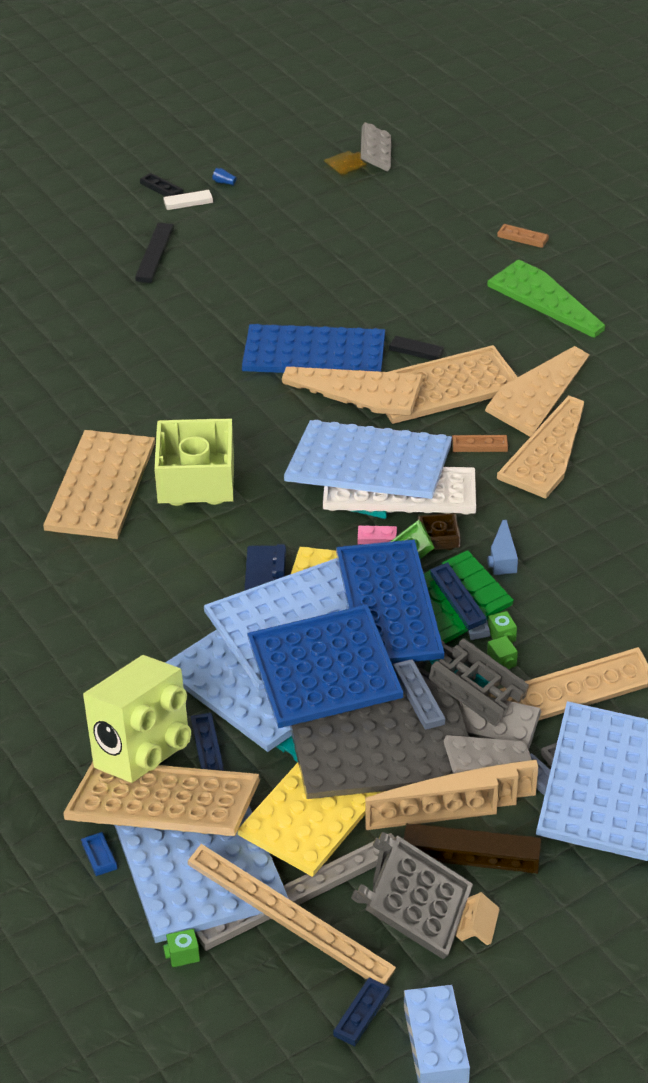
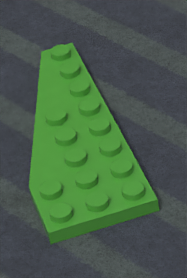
M518 259L488 280V287L593 338L605 330V324L547 273Z

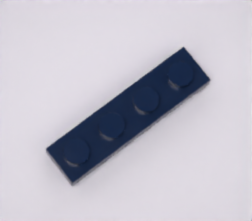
M448 562L430 569L431 577L468 630L486 623V616Z
M212 713L190 716L201 769L224 771Z

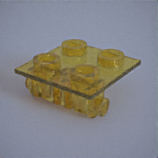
M347 151L324 160L325 163L339 174H346L349 171L366 165L361 159V152L353 154Z

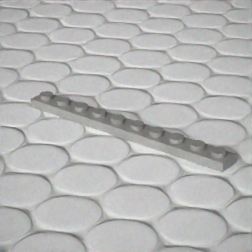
M392 833L388 834L392 839L395 838ZM374 841L322 866L313 877L306 874L283 885L289 900L300 905L376 867L379 850L373 846ZM261 913L256 916L195 932V935L207 951L271 918Z

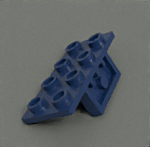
M284 544L247 547L245 590L285 577L286 546Z

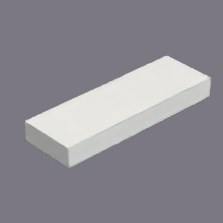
M209 190L163 197L167 210L213 203Z

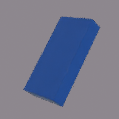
M103 832L81 839L82 846L95 876L117 869V864Z

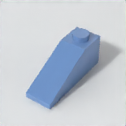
M502 520L491 546V556L487 558L488 567H492L494 575L517 573L518 557L507 520Z

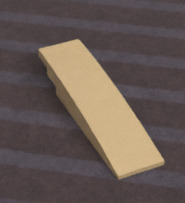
M537 760L454 773L366 797L365 828L366 830L404 826L406 823L420 824L497 814V807L516 805L517 798L536 795Z

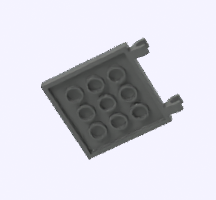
M382 832L379 838H375L373 846L378 850L388 851L374 889L371 891L368 887L361 884L358 891L354 890L351 898L357 903L367 904L366 911L444 959L449 954L473 884L401 837L396 836L392 839L388 834Z

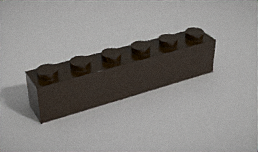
M406 823L404 840L440 863L538 874L541 838Z

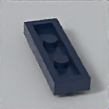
M368 978L334 1029V1037L356 1046L389 995L390 987Z

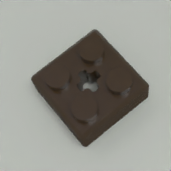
M456 514L418 516V520L423 523L434 545V549L431 551L435 549L452 550L460 547L461 537Z

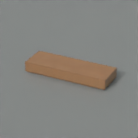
M503 224L498 231V237L541 248L544 247L549 238L548 234Z
M452 435L453 452H508L507 435Z

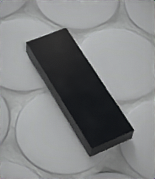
M152 173L140 179V184L165 197L183 194L182 188Z
M395 336L389 345V350L424 359L437 360L443 354L444 347Z

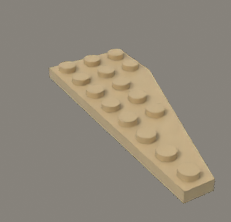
M575 346L503 385L487 405L485 411L531 437L548 416L590 354Z
M286 367L282 376L283 384L299 389L307 388L310 389L311 393L316 394L319 392L324 397L346 404L351 402L356 404L358 408L363 409L366 407L374 413L398 415L412 414L423 380L422 374L303 367Z
M568 395L497 473V479L546 499L564 479L583 412L584 401Z

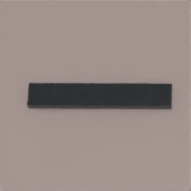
M158 222L136 273V282L152 283L173 232L174 224Z

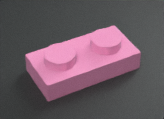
M358 526V544L390 542L396 537L397 527Z

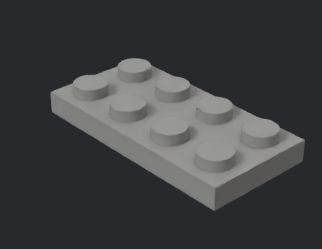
M364 122L361 136V159L388 171L391 167V134L376 128L373 124Z
M487 696V697L490 698L492 701H494V700L496 699V698ZM457 700L469 736L526 741L529 750L541 714L540 708L506 700L504 704L508 706L507 713L504 717L502 716L497 726H493Z
M446 735L444 739L453 774L532 760L526 741Z

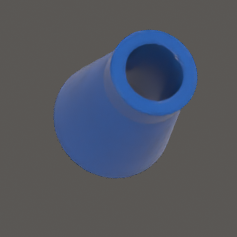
M216 168L212 179L216 183L234 185L237 177L222 168Z

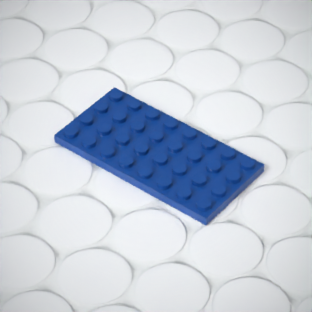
M249 324L242 371L284 373L286 367L381 372L385 329Z
M415 540L336 547V555L348 609L368 604L391 663L395 664L412 659L414 662L444 659V649Z

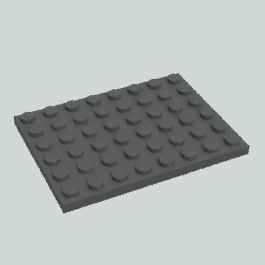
M425 682L445 717V725L430 729H424L404 690L403 698L291 725L290 729L306 799L389 791L409 784L453 774L444 739L446 735L468 737L457 699L434 682Z

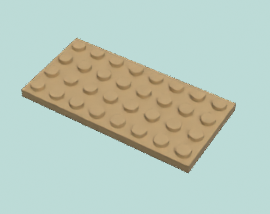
M494 345L389 371L392 373L422 374L423 380L411 415H386L391 423L394 424L491 399L503 385L518 377Z
M84 430L44 522V531L118 539L154 448L155 438Z
M92 762L64 811V819L97 824L103 823L118 826L235 836L257 789L260 778L259 774L158 765L154 770L147 772L131 783L94 768Z

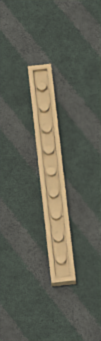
M200 844L189 858L188 865L365 979L371 978L386 985L395 972V966L203 844Z

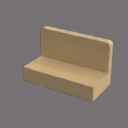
M482 892L467 898L455 936L461 941L476 936L485 945L491 944L499 907Z

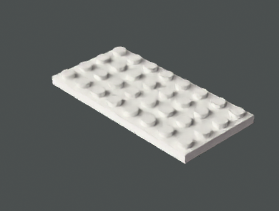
M443 467L432 499L324 486L323 509L330 511L365 510L368 512L402 511L406 513L440 512L444 514L476 513L475 468Z

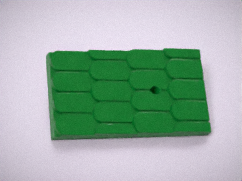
M468 550L442 562V564L449 563L486 616V620H488V616L498 614L512 606L514 600L511 596L507 594ZM430 571L424 573L440 638L446 644L467 632L468 629L431 577Z

